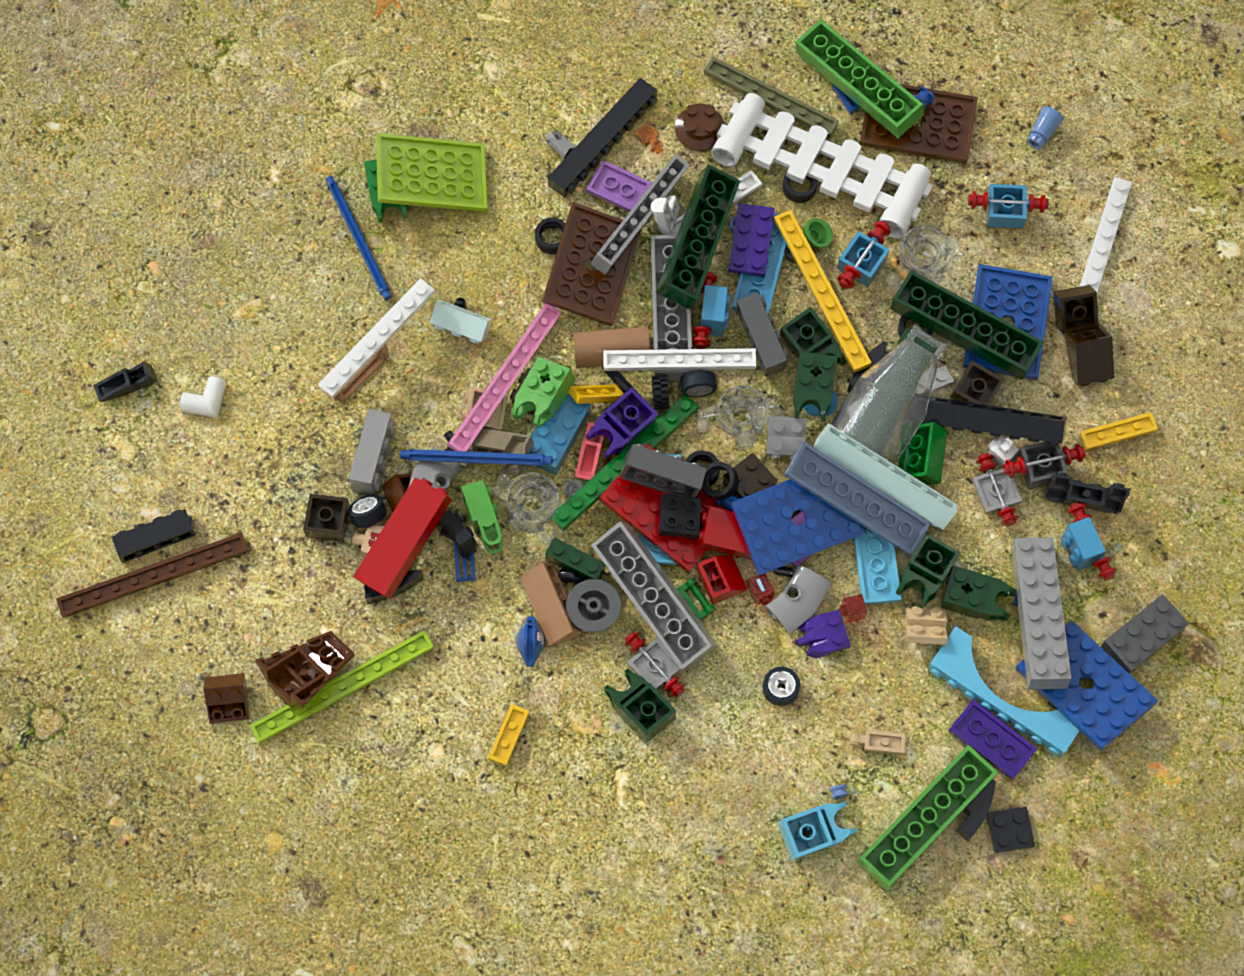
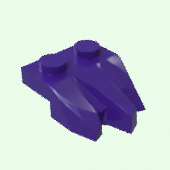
M840 609L817 615L798 627V630L804 632L805 636L795 642L799 647L809 646L806 652L807 656L820 658L828 656L832 652L848 649L851 646Z

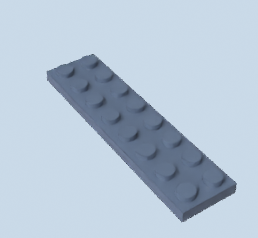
M805 441L801 442L784 474L793 482L910 557L913 556L930 525V522Z

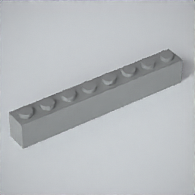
M676 154L672 157L592 260L591 265L606 275L652 216L651 203L655 199L667 197L690 166L687 162Z

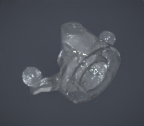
M917 226L910 229L903 235L899 243V259L903 267L909 272L912 270L938 285L945 279L944 275L949 263L957 260L964 253L958 247L959 242L955 236L947 237L941 230L932 226ZM921 251L922 255L927 256L929 260L919 259L916 255ZM890 272L885 276L886 284L894 287L898 292L902 285L899 284L898 274Z
M738 385L726 390L720 396L717 405L697 410L699 421L696 423V429L700 433H707L711 429V424L705 417L716 415L720 428L726 434L734 437L735 445L738 449L747 450L754 447L758 434L764 430L769 419V408H773L770 416L785 417V412L779 408L777 398L767 399L759 390L753 387ZM745 411L749 421L739 422L733 418L734 414Z
M535 472L521 474L513 480L507 474L499 476L498 484L491 492L505 504L506 516L508 518L506 522L515 532L518 533L521 530L522 532L536 533L548 546H550L554 537L559 540L566 538L568 534L567 529L562 531L558 526H555L552 532L553 535L550 536L543 528L544 524L552 520L559 507V492L552 479L544 474ZM501 489H507L506 493L501 491ZM534 496L542 502L538 510L532 511L524 508V504L528 500L534 499Z

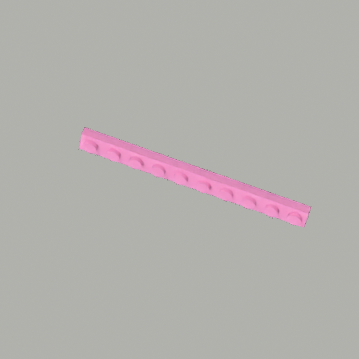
M544 304L448 442V447L454 451H467L561 315V312L551 305Z

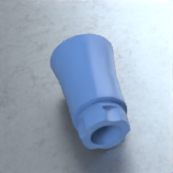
M1042 107L1039 117L1030 131L1027 143L1035 149H1041L1064 121L1062 114L1051 107Z

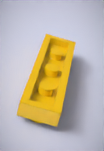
M1152 412L1080 431L1079 436L1085 451L1157 432L1158 427Z

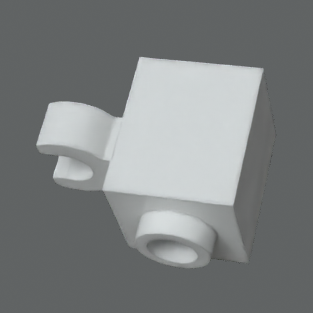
M1001 435L998 440L994 438L988 445L989 455H994L992 460L1003 468L1006 460L1010 459L1011 462L1014 460L1019 449L1013 445V441Z

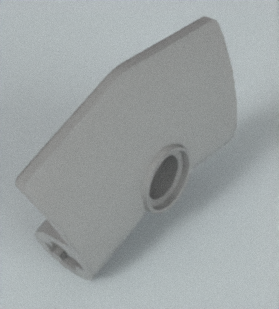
M436 447L431 448V450H440ZM420 461L413 469L409 486L416 477L420 480L422 478L427 479L433 483L432 487L436 489L441 487L446 490L461 472L462 468L458 462Z
M797 566L785 590L769 602L765 609L773 619L780 621L788 634H791L817 612L831 582L806 567ZM795 592L797 597L790 598L788 593Z

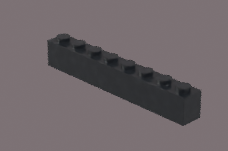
M639 78L548 176V186L564 198L568 194H572L577 184L587 178L588 172L599 165L600 159L603 156H607L615 143L618 144L622 140L625 132H629L633 128L637 119H641L645 115L646 110L656 103L657 89L642 78Z
M915 394L912 398L910 421H915V424L919 425L935 422L943 428L949 426L957 431L969 429L972 433L977 434L988 432L992 436L1008 435L1011 439L1027 438L1030 442L1047 441V444L1050 445L1063 443L1067 417L918 394Z

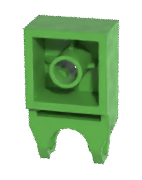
M538 357L515 396L511 413L513 418L518 420L527 412L535 410L533 423L537 428H541L553 417L556 410L560 409L568 395L570 386H573L576 378L572 370Z
M480 480L462 486L463 501L475 534H480L484 548L491 555L500 553L503 547L502 534L497 521L499 520L498 510L495 502L492 500L489 485L485 486L484 481ZM499 544V547L496 550H491L488 547V545L491 547L493 545Z

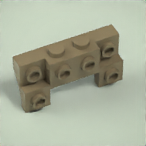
M482 428L466 452L528 454L534 442L530 435ZM474 463L459 464L461 467L471 468ZM504 464L501 470L503 474L520 477L526 465Z

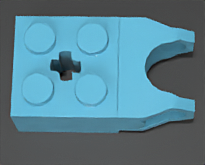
M846 802L839 804L827 803L784 818L777 823L792 861L838 845L846 837L857 832L856 828L842 829L835 824L834 816L837 811L847 806ZM803 830L809 833L807 837L803 836Z

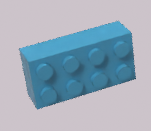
M568 394L553 417L541 428L535 427L531 434L534 445L528 454H544L545 456L553 457L552 465L536 467L555 476L558 474L591 414V404H577L571 395Z

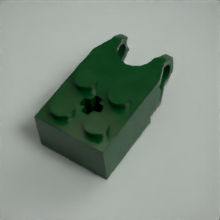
M809 307L781 327V337L798 359L800 351L838 356L837 363L841 366L846 364L838 342L812 307ZM803 333H805L806 335L810 334V336L805 337L803 336Z
M800 351L793 395L794 418L799 419L802 408L812 404L818 407L820 411V422H825V416L831 407L838 356ZM818 373V376L813 377V374Z
M926 533L901 575L896 594L900 595L908 588L917 589L922 595L919 607L923 609L927 603L935 598L951 572L953 565L956 564L961 552Z
M953 565L940 608L976 619L1008 621L1010 614L1000 608L995 600L997 597H1014L1017 590L1007 585L1001 579Z
M627 668L624 675L631 687L621 692L606 685L604 692L619 716L645 743H648L676 720V710L651 683H648L642 676L633 673Z

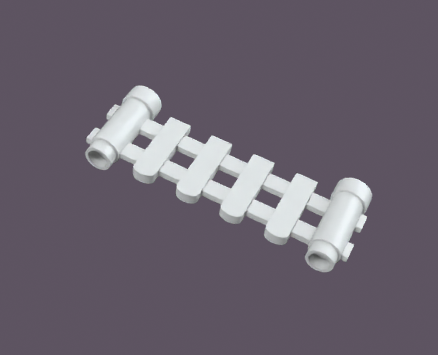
M747 94L740 103L735 101L729 112L732 118L728 125L722 124L717 133L718 139L711 150L712 157L718 163L727 167H734L738 163L743 149L755 153L753 158L754 164L768 170L773 162L788 167L786 176L798 183L803 184L807 176L822 182L819 192L836 198L840 190L856 196L853 206L870 213L873 205L886 209L879 222H886L890 226L891 233L889 237L895 239L903 238L911 224V220L916 221L921 211V208L917 206L922 197L927 199L933 185L929 184L931 171L926 166L913 164L905 174L893 169L894 159L889 155L879 154L875 160L860 155L861 146L854 140H845L842 146L826 140L828 132L821 126H812L809 132L793 126L795 118L788 112H779L776 118L764 114L762 110L765 107V101L756 94ZM755 126L768 131L763 141L750 136ZM786 139L801 145L796 155L781 149ZM819 153L835 159L830 169L814 163ZM852 167L868 173L863 183L847 177ZM885 182L898 186L894 197L881 192Z

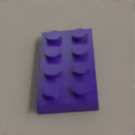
M738 203L728 272L765 277L775 208Z
M975 700L970 702L949 729L950 733L973 748L981 757L1011 780L1016 777L1037 749Z

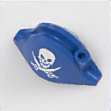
M528 617L516 637L519 653L526 666L529 667L534 666L545 645L544 634L535 617Z

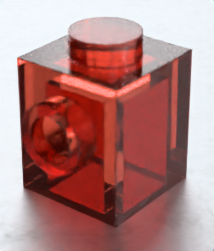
M862 594L843 598L842 604L839 607L841 616L845 617L846 623L865 619L867 609Z

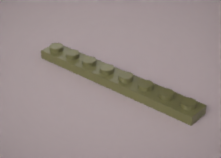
M712 57L704 69L705 75L745 95L753 93L760 96L765 101L766 106L778 112L790 113L794 116V120L809 128L812 126L823 127L827 130V137L829 138L839 123V120L715 57Z

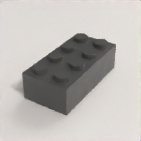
M757 292L737 300L736 310L752 348L756 350V357L764 376L767 377L786 369L789 356L785 347L781 348L780 334L777 330L774 331L773 318L770 313H766V302L763 296L760 297Z
M632 444L625 456L619 478L670 495L695 498L701 490L707 468L702 467L699 463L686 462L678 456L671 457L665 455L660 450L648 449L642 444Z
M1162 594L1108 637L1101 645V648L1131 674L1184 631L1189 622Z

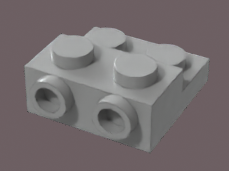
M769 416L766 454H770V458L781 459V455H788L789 459H793L801 442H806L807 419Z

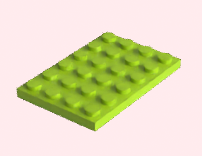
M377 133L378 202L486 212L488 208L485 148L483 143Z

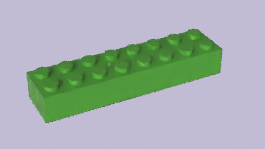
M822 19L795 42L796 51L800 57L897 138L924 115L922 102Z
M967 745L859 858L857 863L888 891L965 810L971 801L996 777L998 771L973 748Z

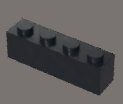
M184 509L175 510L171 515L165 517H157L147 524H138L134 529L120 531L115 536H112V540L119 559L122 563L194 537L196 534L190 518Z

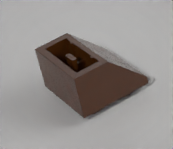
M245 673L205 677L203 690L209 723L249 719L248 690Z

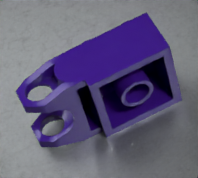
M631 387L597 418L593 428L586 434V438L590 440L598 435L608 437L611 445L604 455L607 459L613 454L622 452L656 421L658 413Z

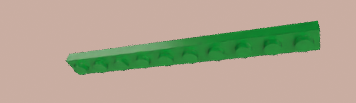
M684 395L549 516L550 520L562 531H565L598 501L599 497L621 472L625 456L632 444L645 445L647 443L655 450L699 410V406Z

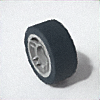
M691 371L680 378L681 392L687 397H704L713 394L717 390L716 376L711 371Z

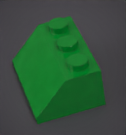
M935 422L904 427L898 467L926 485L941 483L948 430Z

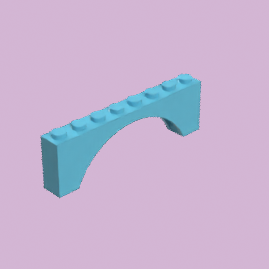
M956 626L947 638V645H942L928 667L933 676L943 678L951 688H958L964 692L963 694L966 698L976 700L986 710L997 714L998 719L1005 723L1009 722L1016 731L1021 734H1027L1034 743L1042 744L1048 748V752L1054 756L1062 757L1080 731L1059 710L1049 712L1028 711L1010 705L996 696L983 682L975 667L972 655V637Z

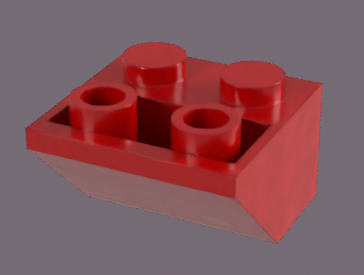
M732 555L714 556L697 563V573L711 604L748 591Z

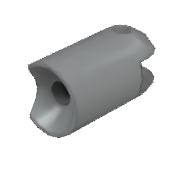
M553 130L552 133H548L546 136L548 145L563 159L575 148L557 130Z

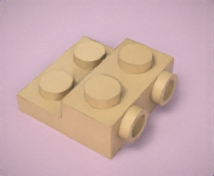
M471 386L468 392H464L462 402L466 404L465 409L461 410L459 420L464 421L485 389ZM508 395L503 397L483 428L502 431Z
M917 606L906 608L905 629L907 643L947 645L946 611L936 607L931 609H921Z

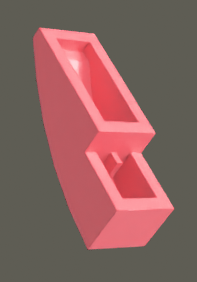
M588 422L586 434L593 428L595 423ZM585 434L575 477L590 480L595 476L606 437L604 435H598L588 440Z

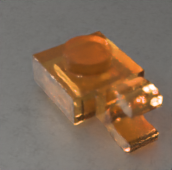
M646 122L634 131V135L645 147L650 144L656 154L664 151L662 148L663 143L658 140L660 133L649 122Z

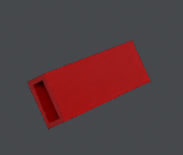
M414 478L353 576L356 580L389 600L394 595L452 501L447 496L448 492L441 487L437 489L432 487L433 483L425 478H422V480Z

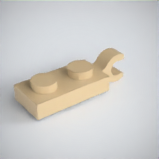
M865 730V735L851 734L850 745H864V751L903 755L905 752V734Z

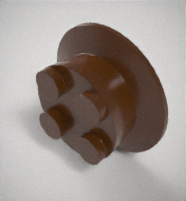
M702 103L689 105L676 119L675 134L685 147L696 151H705L714 147L718 139L717 133L725 122L712 105Z

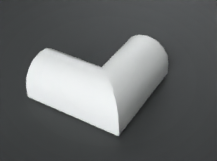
M676 196L655 199L651 203V210L659 231L662 235H671L680 210Z
M208 377L203 395L183 392L180 400V411L218 418L227 386L226 381L218 377Z

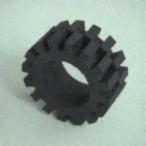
M667 375L652 376L654 410L669 409L670 407Z

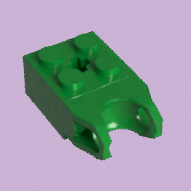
M377 159L364 161L372 209L377 215L379 223L383 222V213L389 207L398 208L403 217L408 218L407 210L409 205L378 202Z

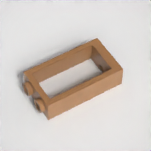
M387 344L333 398L335 401L340 400L344 403L389 357Z

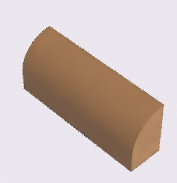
M648 327L573 333L576 368L603 366V350H650Z
M542 562L520 576L549 646L564 643L583 632L568 617L566 610L568 596L554 563Z

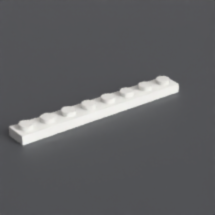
M1117 177L1113 179L1080 286L1090 285L1098 292L1132 184L1130 181Z
M420 278L318 384V387L333 399L435 293V289Z
M755 348L603 350L604 371L756 369Z

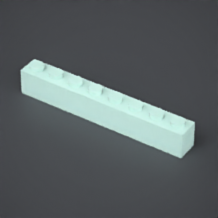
M828 423L816 439L814 448L897 502L911 509L914 513L925 518L932 526L944 530L957 512L956 503Z

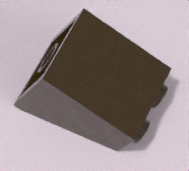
M1101 324L1064 330L1071 375L1077 385L1086 386L1093 382H1107L1109 379H1114L1113 339Z

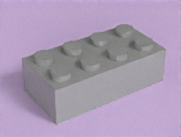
M368 409L349 476V482L354 493L375 495L376 491H380L382 480H380L381 473H385L387 465L385 459L391 452L390 441L396 435L395 421L392 420L391 413Z

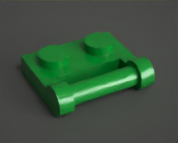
M691 578L685 584L678 587L677 590L701 621L713 613L716 608L708 602L696 585L697 581ZM689 589H691L703 606L704 610L701 612L686 593Z

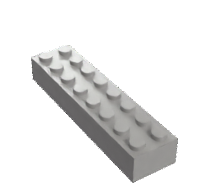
M651 235L653 350L692 349L691 309H687L656 293L677 235ZM654 370V376L667 375L668 381H680L681 376L693 370Z
M620 521L591 545L681 670H689L718 647L715 640L628 522Z
M1053 537L1014 538L1011 553L1028 690L1068 689L1071 681V671Z

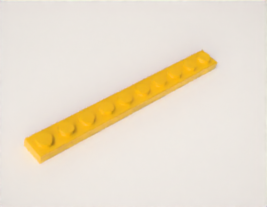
M789 210L774 216V221L853 372L855 373L871 366V360L792 211Z

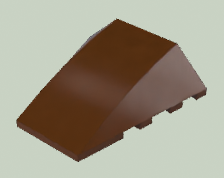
M332 631L306 640L307 643L303 645H293L290 647V650L285 652H275L267 659L263 660L260 658L255 660L269 686L292 709L303 708L354 657V652Z

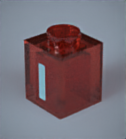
M766 573L747 579L746 586L756 606L759 604L766 605L772 601L775 591Z

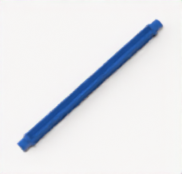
M328 176L325 179L327 187L336 201L356 245L373 276L379 293L383 296L384 300H389L392 297L389 292L390 288L379 271L337 181L334 180L333 176Z
M416 449L401 450L400 458L408 459L409 461L545 466L552 465L553 457L545 456L544 454Z

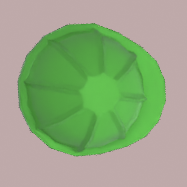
M812 218L808 220L803 228V234L810 246L823 248L833 240V231L830 225L823 220Z

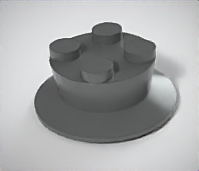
M589 579L578 583L570 591L566 601V610L571 622L579 629L587 632H600L611 627L618 619L621 611V600L618 592L609 583L598 579Z

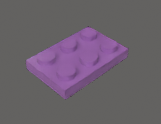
M603 160L588 185L586 193L630 212L652 182Z

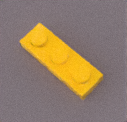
M616 384L570 386L568 391L577 404L613 403L624 394Z
M513 704L510 705L488 760L507 767L529 716V710Z

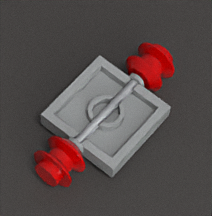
M989 453L982 454L978 457L976 464H981L982 467L979 471L986 474L973 477L972 482L984 512L989 514L1001 510L997 515L1003 518L1001 525H1006V527L1012 526L1017 523L1016 520L1019 516H1014L1013 513L1016 511V508L1011 506L1020 504L1023 501L1013 478L1010 479L1008 475L1005 476L1003 468L994 471L997 466L996 462H992L994 455H989Z
M634 632L630 633L625 638V646L630 645L632 647L630 652H638V654L627 662L628 666L635 674L642 676L648 683H651L656 690L666 683L664 690L672 692L671 698L681 696L685 692L684 687L686 684L680 685L678 682L679 677L672 678L681 668L662 642L656 638L644 647L646 639L639 638L640 632L636 634Z

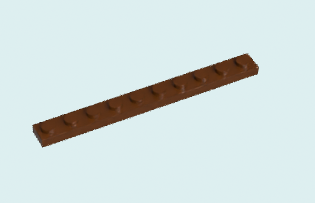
M239 533L56 598L61 616L66 618L248 553L249 550L243 533Z

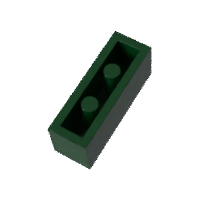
M555 537L545 552L547 562L554 563L555 566L561 569L572 570L585 580H601L606 571L604 562Z

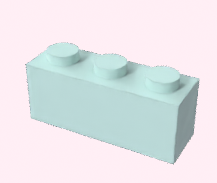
M440 300L435 303L429 323L433 324L434 328L438 330H450L454 336L462 337L463 335L468 337L469 341L479 344V342L486 340L492 319Z

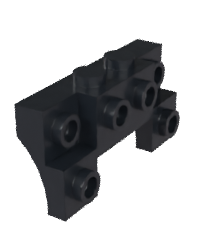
M1056 472V474L1050 477L1049 485L1044 489L1043 500L1067 505L1080 502L1085 503L1087 509L1120 514L1129 496L1130 488H1125V485L1114 483L1108 488L1094 483L1085 484L1082 481L1073 480V477H1069L1066 473Z

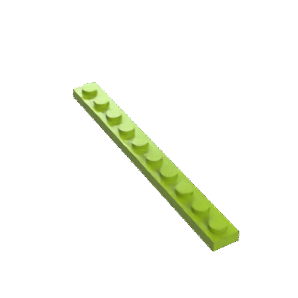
M424 630L328 682L303 708L292 709L289 705H286L249 726L258 743L261 744L433 650L434 646Z

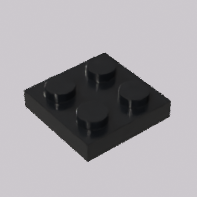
M1027 807L987 813L994 854L1035 847Z

